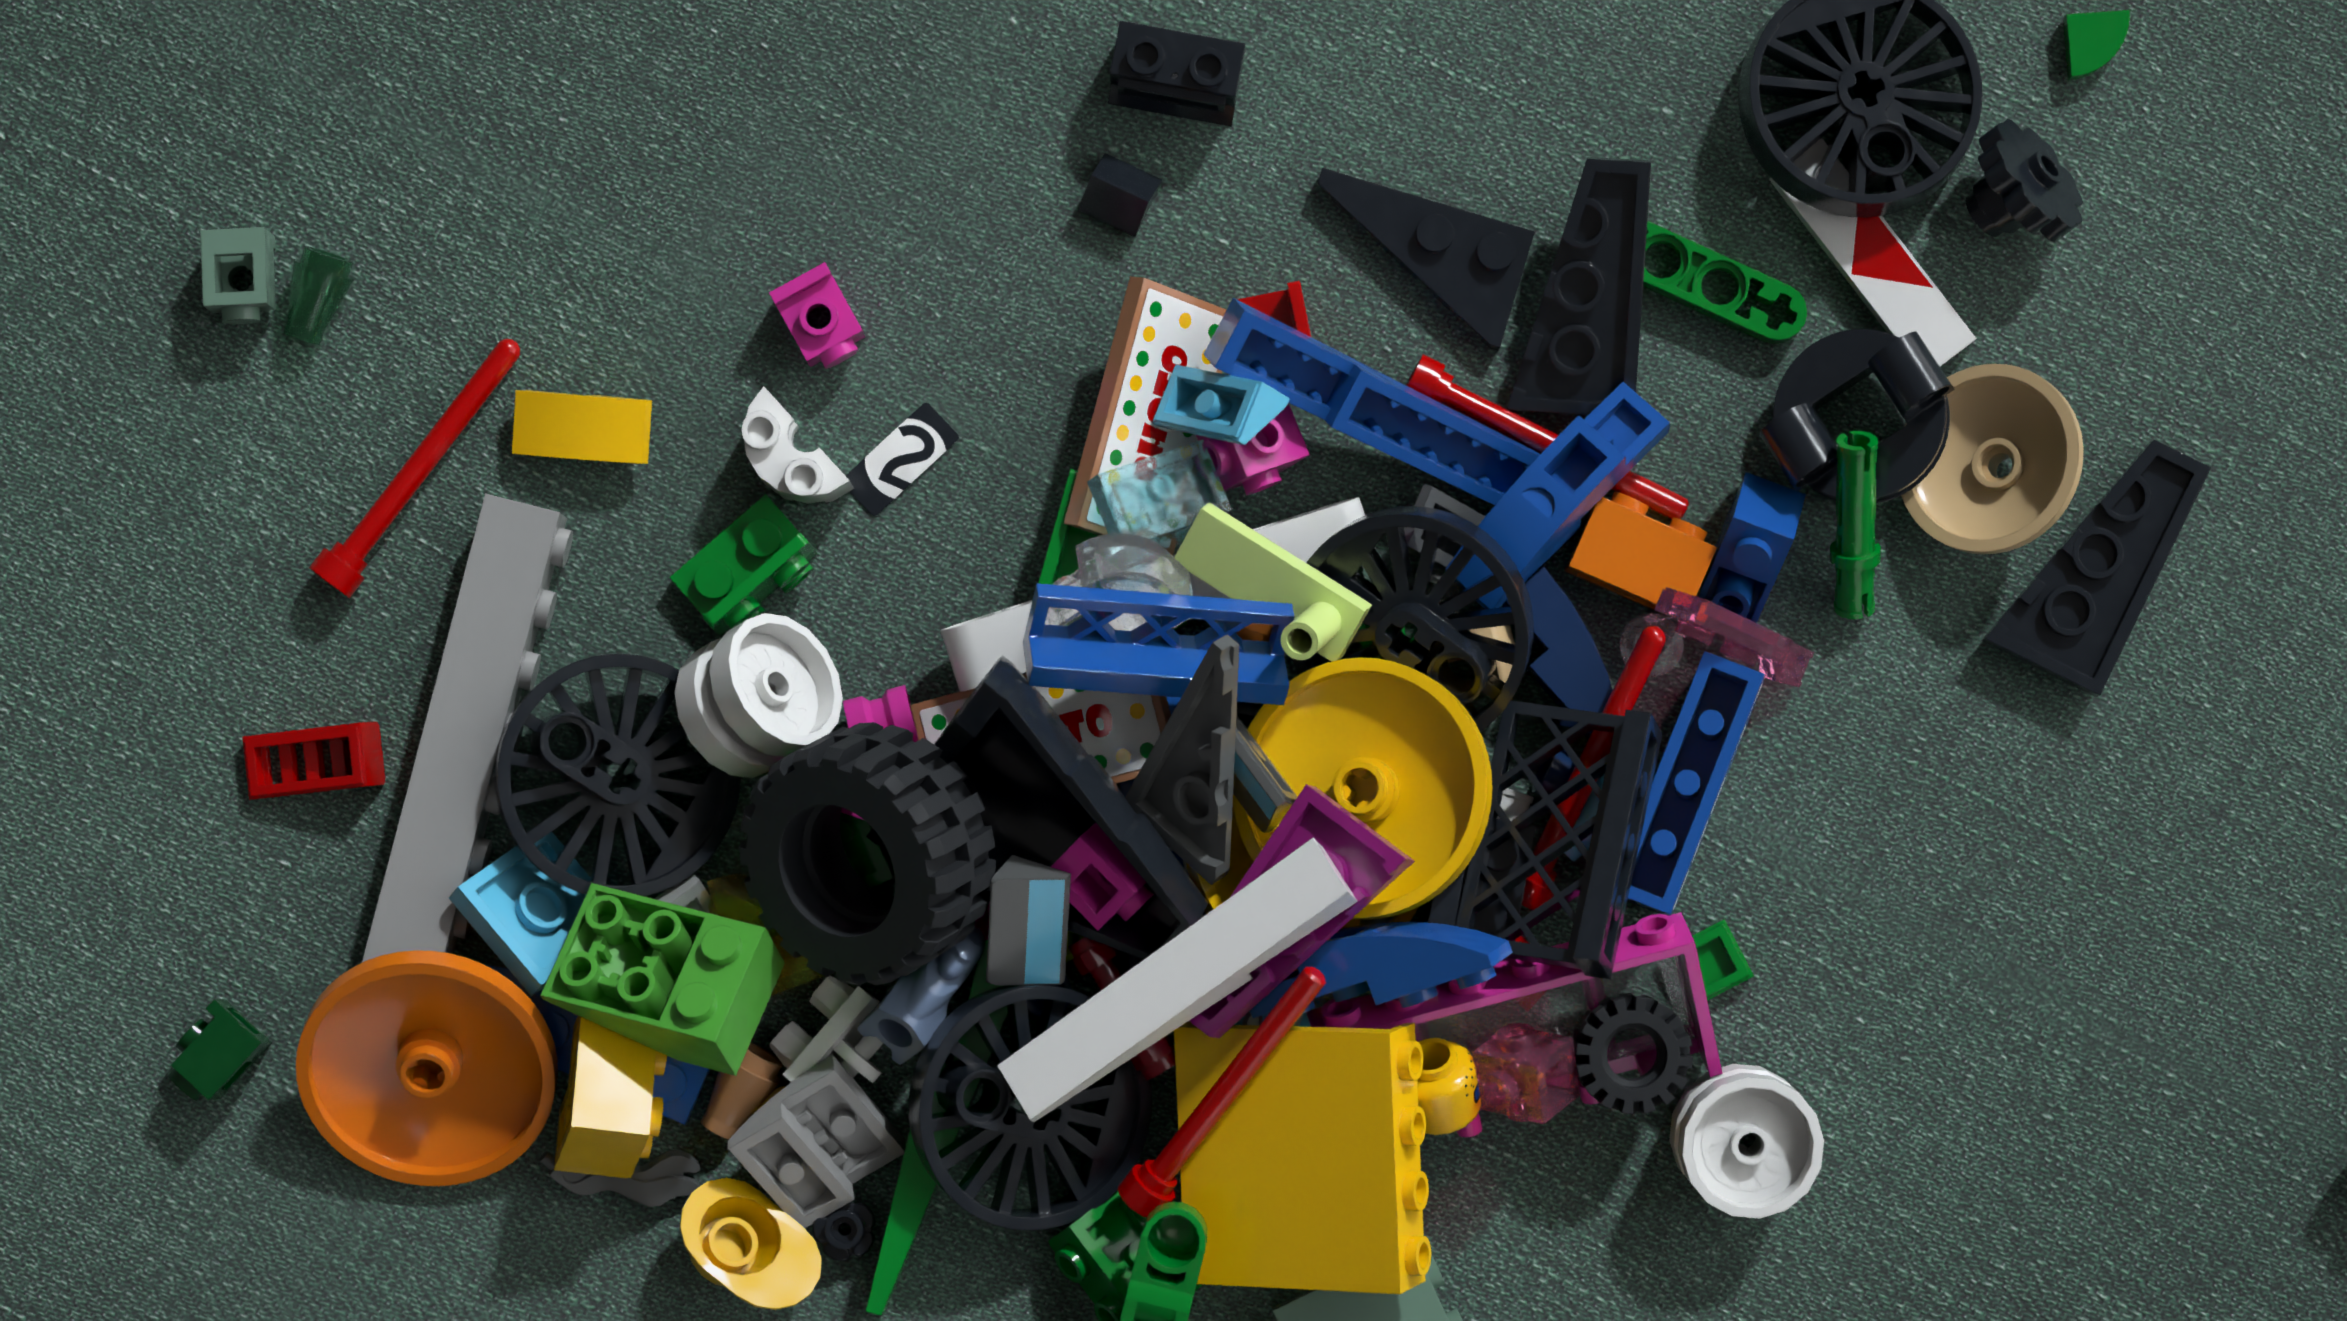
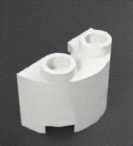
M763 386L748 407L747 415L742 425V436L746 456L764 484L784 499L807 504L822 501L832 502L853 490L854 487L849 479L820 448L813 452H802L794 448L793 439L799 427L791 415Z

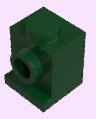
M214 999L206 1007V1010L215 1018L209 1024L203 1018L200 1019L176 1044V1047L182 1054L171 1064L173 1070L168 1074V1077L181 1091L195 1101L201 1095L208 1100L221 1099L272 1044V1041L226 999Z

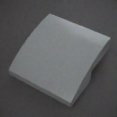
M831 1055L796 1078L759 1108L728 1140V1149L778 1206L804 1228H807L817 1218H824L853 1201V1183L902 1156L905 1153V1142L901 1133L838 1060Z

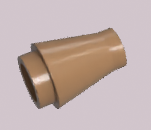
M750 1043L736 1076L718 1071L707 1110L700 1121L701 1124L716 1135L729 1140L781 1083L777 1075L783 1066L782 1062L769 1051Z

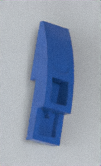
M1622 382L1585 419L1578 415L1508 489L1478 527L1496 540L1507 552L1518 568L1524 582H1526L1581 528V518L1669 433L1670 422L1626 383ZM1462 545V547L1459 549V551L1457 552V554L1454 556V558L1451 560V562L1448 564V566L1445 568V571L1448 569V567L1451 565V563L1453 562V560L1456 558V556H1457V555L1459 554V552L1462 550V548L1464 547L1463 545ZM1474 554L1455 582L1464 590L1492 574V571ZM1500 586L1476 601L1484 609L1499 608L1507 600V597Z
M1387 922L1343 928L1337 931L1305 960L1297 970H1294L1253 1007L1250 1013L1252 1018L1270 1013L1305 967L1317 968L1326 979V984L1315 998L1332 993L1335 1002H1341L1370 990L1375 1005L1398 998L1401 1007L1406 1008L1439 994L1436 988L1437 985L1456 979L1459 989H1464L1495 977L1497 974L1493 966L1512 954L1513 951L1509 941L1478 930L1447 924ZM1313 1001L1309 1004V1006L1303 1013H1306L1315 1008Z

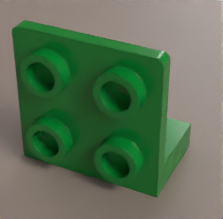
M765 494L669 578L703 615L702 618L722 637L726 632L745 620L764 614L766 610L760 603L778 587L786 594L804 581L814 570L808 561L818 553Z

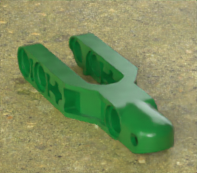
M1168 1202L1157 1206L1149 1213L1143 1225L1120 1321H1188L1205 1253L1208 1230L1203 1216L1194 1207L1183 1202Z

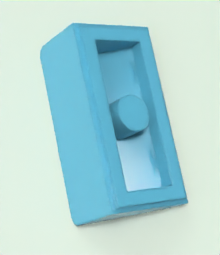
M1175 365L1152 423L1166 429L1245 445L1284 410L1290 398L1261 381Z

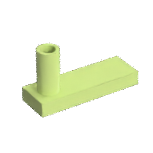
M1210 502L1200 509L1172 560L1231 599L1292 604L1295 617L1282 631L1281 646L1289 657L1296 660L1309 659L1316 652L1331 662L1340 660L1372 607L1371 603Z

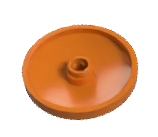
M423 950L395 952L366 960L352 967L327 986L314 1003L305 1021L297 1048L295 1065L296 1081L304 1108L319 1133L334 1149L348 1160L373 1174L389 1180L420 1186H448L472 1182L496 1173L513 1163L528 1150L543 1130L550 1115L558 1079V1058L551 1031L536 1005L518 986L499 972L477 961L451 953Z

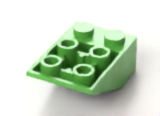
M591 883L540 996L547 1002L678 1061L736 1076L785 962L765 927Z

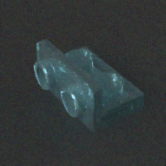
M1204 440L1100 473L1087 481L1111 539V542L1097 550L1101 563L1120 556L1124 557L1126 565L1138 563L1162 552L1160 543L1173 538L1176 539L1180 547L1200 509L1209 502L1226 513L1232 511Z

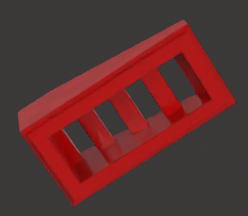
M359 722L242 736L249 800L385 784L381 732L378 722ZM329 740L333 772V777L326 778L322 746V741ZM303 743L307 779L305 781L299 780L296 744ZM271 746H278L282 777V783L273 784L269 749Z

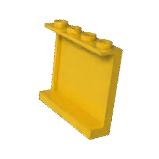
M1190 1021L1174 1030L1178 1130L1260 1025H1234L1220 1038L1209 1037ZM1403 1023L1391 1029L1291 1027L1180 1169L1182 1202L1194 1207L1203 1216L1208 1228L1207 1243L1197 1284L1402 1294L1426 1281L1425 1275L1431 1264V1245L1429 1239L1424 1236L1423 1209L1428 1201L1429 1184L1426 1174L1421 1171L1420 1145L1426 1133V1117L1423 1108L1418 1106L1417 1080L1420 1078L1423 1069V1050L1420 1043L1416 1041L1415 1023Z

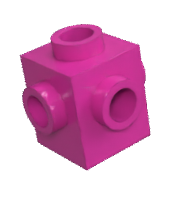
M1289 403L1284 410L1245 445L1196 435L1200 445L1202 465L1206 472L1213 477L1219 494L1243 486L1246 495L1270 488L1282 481L1280 472L1310 455Z

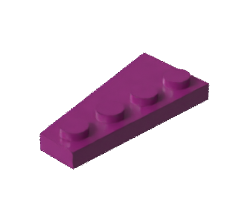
M1305 785L1231 896L1314 837L1325 849L1358 902L1251 971L1250 975L1253 979L1189 1020L1209 1037L1220 1038L1415 862L1315 786Z

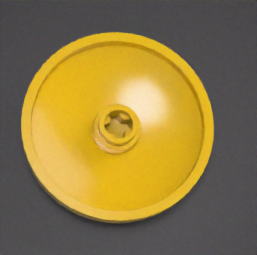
M1349 658L1328 662L1311 668L1290 680L1285 704H1264L1250 723L1247 730L1297 797L1306 784L1317 787L1415 861L1352 919L1370 920L1387 918L1408 912L1429 902L1458 878L1476 853L1488 824L1492 804L1493 787L1489 755L1483 737L1467 709L1450 691L1431 677L1406 665L1377 658ZM1233 794L1236 823L1242 841L1250 857L1255 861L1277 827L1268 833L1260 831Z

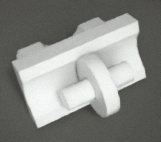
M830 975L814 991L809 1001L830 1020L814 1038L792 1021L784 1026L771 1041L770 1048L787 1068L783 1075L790 1082L833 1055L852 1078L859 1072L874 1083L882 1072L869 1059L883 1043L877 1037L863 1036L857 1028L880 1001L858 986L854 989Z

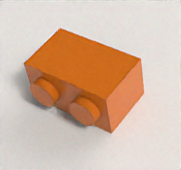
M1614 492L1611 500L1602 497L1592 507L1564 571L1682 622L1688 616L1717 547L1704 542L1707 532L1696 525L1678 518H1672L1668 526L1646 516L1649 506L1630 496Z

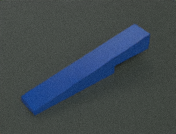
M1235 298L1232 299L1204 352V356L1215 368L1231 376L1264 382L1289 397L1290 404L1325 420L1330 427L1493 505L1497 504L1508 489L1540 455V453Z

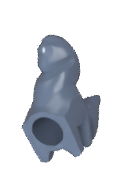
M975 927L963 941L951 947L950 950L907 976L902 975L897 978L878 1005L859 1024L857 1028L859 1033L866 1037H877L891 1049L892 1060L900 1065L921 1051L945 1019L950 998L960 988L980 960L985 947V937L982 931Z

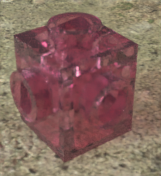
M1513 1023L1501 1027L1495 1035L1472 1052L1479 1084L1481 1110L1506 1115L1509 1119L1517 1122L1531 1121L1545 1124L1580 1096L1574 1043L1571 1037L1536 1030L1533 1026L1525 1023Z

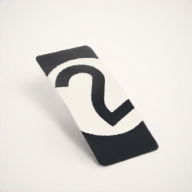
M929 403L922 404L846 475L854 487L850 493L872 516H877L918 476L956 443L959 435Z

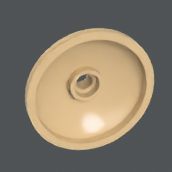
M1983 364L1969 367L1947 377L1955 390L1947 394L1950 426L1941 457L1926 478L1901 496L1916 523L1934 539L1951 548L1967 553L1997 554L2020 548L2032 542L2051 528L2067 509L2078 487L2082 473L2083 439L2078 420L2069 402L2062 393L2039 375L2007 364ZM2011 458L2012 469L2010 473L2005 477L1998 478V465L2003 460Z

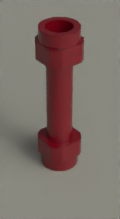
M1086 937L1068 946L1074 957L1072 961L1081 976L1090 972L1100 990H1103L1122 976L1112 959L1120 954L1117 949ZM1166 1035L1130 1060L1136 1070H1140L1145 1080L1148 1081L1175 1065V1047L1168 1035Z

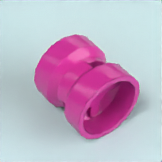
M906 685L887 689L882 698L868 700L863 696L843 701L848 728L858 723L872 722L883 726V729L889 725H894L914 733L912 741L917 742L919 740Z

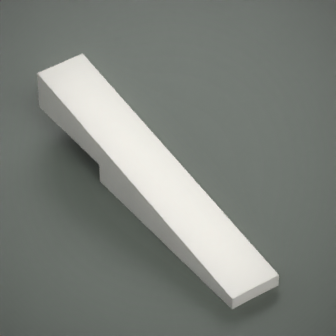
M1313 837L997 1066L1029 1119L1035 1122L1253 979L1250 975L1251 971L1358 901L1325 849Z

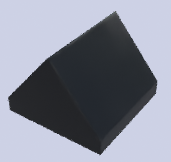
M1105 153L1091 174L1078 211L1136 238L1162 183V179Z

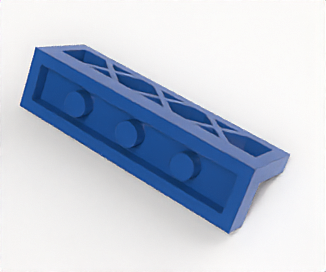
M1036 583L1023 639L1028 684L1035 687L1182 697L1212 642L1228 634L1239 644L1237 702L1284 705L1289 689V680L1284 659L1285 652L1281 646V634L1284 628L1294 620L1293 605L1290 603ZM1049 607L1076 609L1083 616L1068 626L1045 624ZM1124 613L1141 614L1147 621L1132 631L1115 630L1108 623ZM1188 618L1205 619L1211 626L1196 636L1178 635L1172 628ZM1252 623L1273 625L1269 642L1242 640L1236 632Z

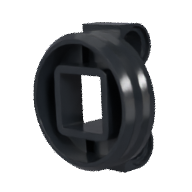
M1870 329L1841 331L1826 336L1810 345L1788 367L1776 393L1773 420L1760 431L1759 435L1797 492L1808 485L1821 495L1836 501L1838 460L1836 441L1818 415L1817 409L1872 373L1875 374L1907 422L1905 427L1878 444L1876 504L1892 500L1910 491L1926 478L1935 467L1944 450L1950 426L1947 394L1955 389L1916 331L1900 338L1889 333Z

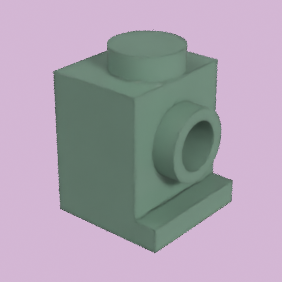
M265 227L200 230L203 307L212 313H221L222 323L225 324L260 322V311L276 310L274 275L275 236ZM240 270H250L253 274L252 285L244 291L235 290L233 287L234 275Z

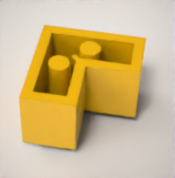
M577 1016L572 1035L568 1089L559 1109L555 1171L618 1178L632 1177L639 1158H649L653 1136L658 1137L663 1116V1098L653 1097L654 1075H664L667 1055L581 1016Z

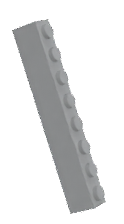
M485 493L362 962L385 954L413 950L453 954L457 937L467 939L472 925L451 902L449 897L458 886L488 866L492 840L484 838L490 813L500 814L496 799L494 775L499 743L509 719L519 705L522 689L531 691L535 685L541 654L532 652L538 628H549L557 600V592L549 591L554 567L564 568L572 545L573 531L565 529L567 518L560 512ZM522 726L513 752H516L518 749L524 726Z

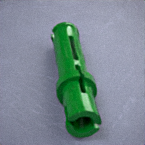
M1849 431V445L1848 436L1844 433L1836 438L1838 459L1836 479L1837 531L1836 540L1830 545V562L1835 564L1836 571L1834 612L1842 618L1863 619L1862 604L1864 605V614L1869 617L1875 612V567H1877L1881 560V546L1879 543L1875 544L1878 438L1865 431Z

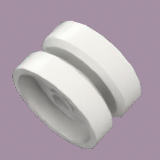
M768 613L745 620L726 632L722 638L712 641L692 653L679 669L674 692L678 718L690 743L715 767L733 776L749 778L769 772L770 766L781 758L829 734L839 722L843 701L839 674L827 649L806 627L787 616Z
M1730 1064L1721 1067L1723 1074L1710 1077L1707 1071L1685 1089L1672 1113L1669 1141L1677 1167L1708 1204L1731 1216L1760 1219L1786 1211L1808 1193L1821 1170L1824 1138L1816 1113L1799 1092L1785 1079L1761 1066ZM1752 1133L1756 1139L1749 1148L1739 1143L1744 1135Z

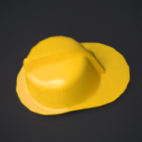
M731 1178L711 1180L690 1194L682 1208L679 1228L684 1247L689 1252L691 1261L701 1276L715 1285L724 1286L736 1297L758 1308L772 1310L797 1305L811 1295L820 1279L822 1258L816 1241L801 1224L775 1205L761 1191L745 1181Z

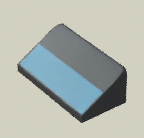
M1236 715L1233 794L1260 831L1268 833L1280 824L1297 799V795Z
M1012 855L994 874L990 884L987 983L1000 986L1061 985L1065 981L1071 873Z

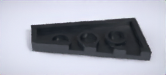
M1587 157L1507 410L1589 415L1622 382L1626 383L1636 392L1652 161Z
M2156 440L2150 441L1981 641L2094 697L2100 696L2211 467Z

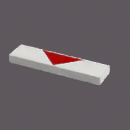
M1821 138L1793 163L1813 178L1828 145ZM1837 158L1824 184L1848 192L1849 173ZM1770 177L1771 183L1887 333L1900 338L1916 331L1940 367L1977 339L1882 216L1868 218L1846 217L1818 210L1791 196Z

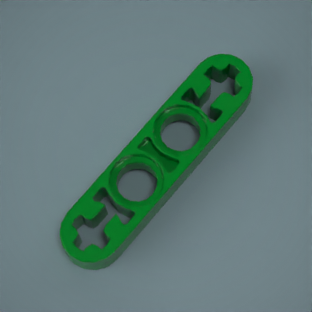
M1650 221L1647 222L1646 250L1656 244L1669 245L1676 251L1680 264L1678 271L1674 275L1662 279L1654 277L1644 267L1643 287L1756 339L1771 344L1789 341L1804 326L1807 317L1806 302L1800 292L1790 285ZM1721 270L1729 273L1734 278L1737 285L1736 297L1728 304H1713L1702 293V280L1709 272ZM1750 283L1761 288L1753 298L1758 302L1771 306L1778 298L1787 301L1786 313L1794 318L1793 324L1782 322L1776 330L1770 329L1766 326L1768 315L1752 306L1747 311V319L1737 315L1735 312L1747 298Z

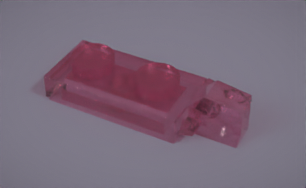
M1666 587V589L1662 590L1654 609L1678 621L1674 630L1675 633L1710 646L1713 638H1716L1723 642L1719 650L1720 654L1755 667L1757 662L1759 671L1765 674V678L1775 682L1800 687L1809 660L1813 658L1814 652L1793 643V640L1711 601Z

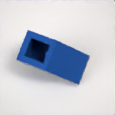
M1745 473L1716 543L1717 549L1702 581L1693 607L1694 611L1753 632L1794 541L1806 494L1753 474Z

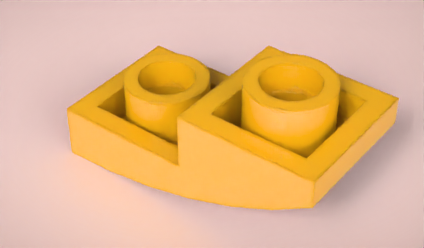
M516 390L512 454L648 464L652 400Z

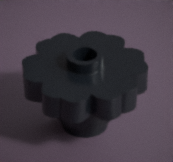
M2007 119L2003 123H1998L1979 138V144L1983 153L1978 156V162L1984 171V176L1974 183L1973 192L1966 197V206L1970 216L1981 230L1992 237H1998L2003 232L2014 233L2023 226L2032 234L2040 231L2048 240L2054 242L2082 223V216L2077 208L2082 205L2083 201L2079 191L2076 189L2074 178L2068 170L2058 164L2053 148L2042 140L2035 131L2029 127L2021 130L2015 122Z

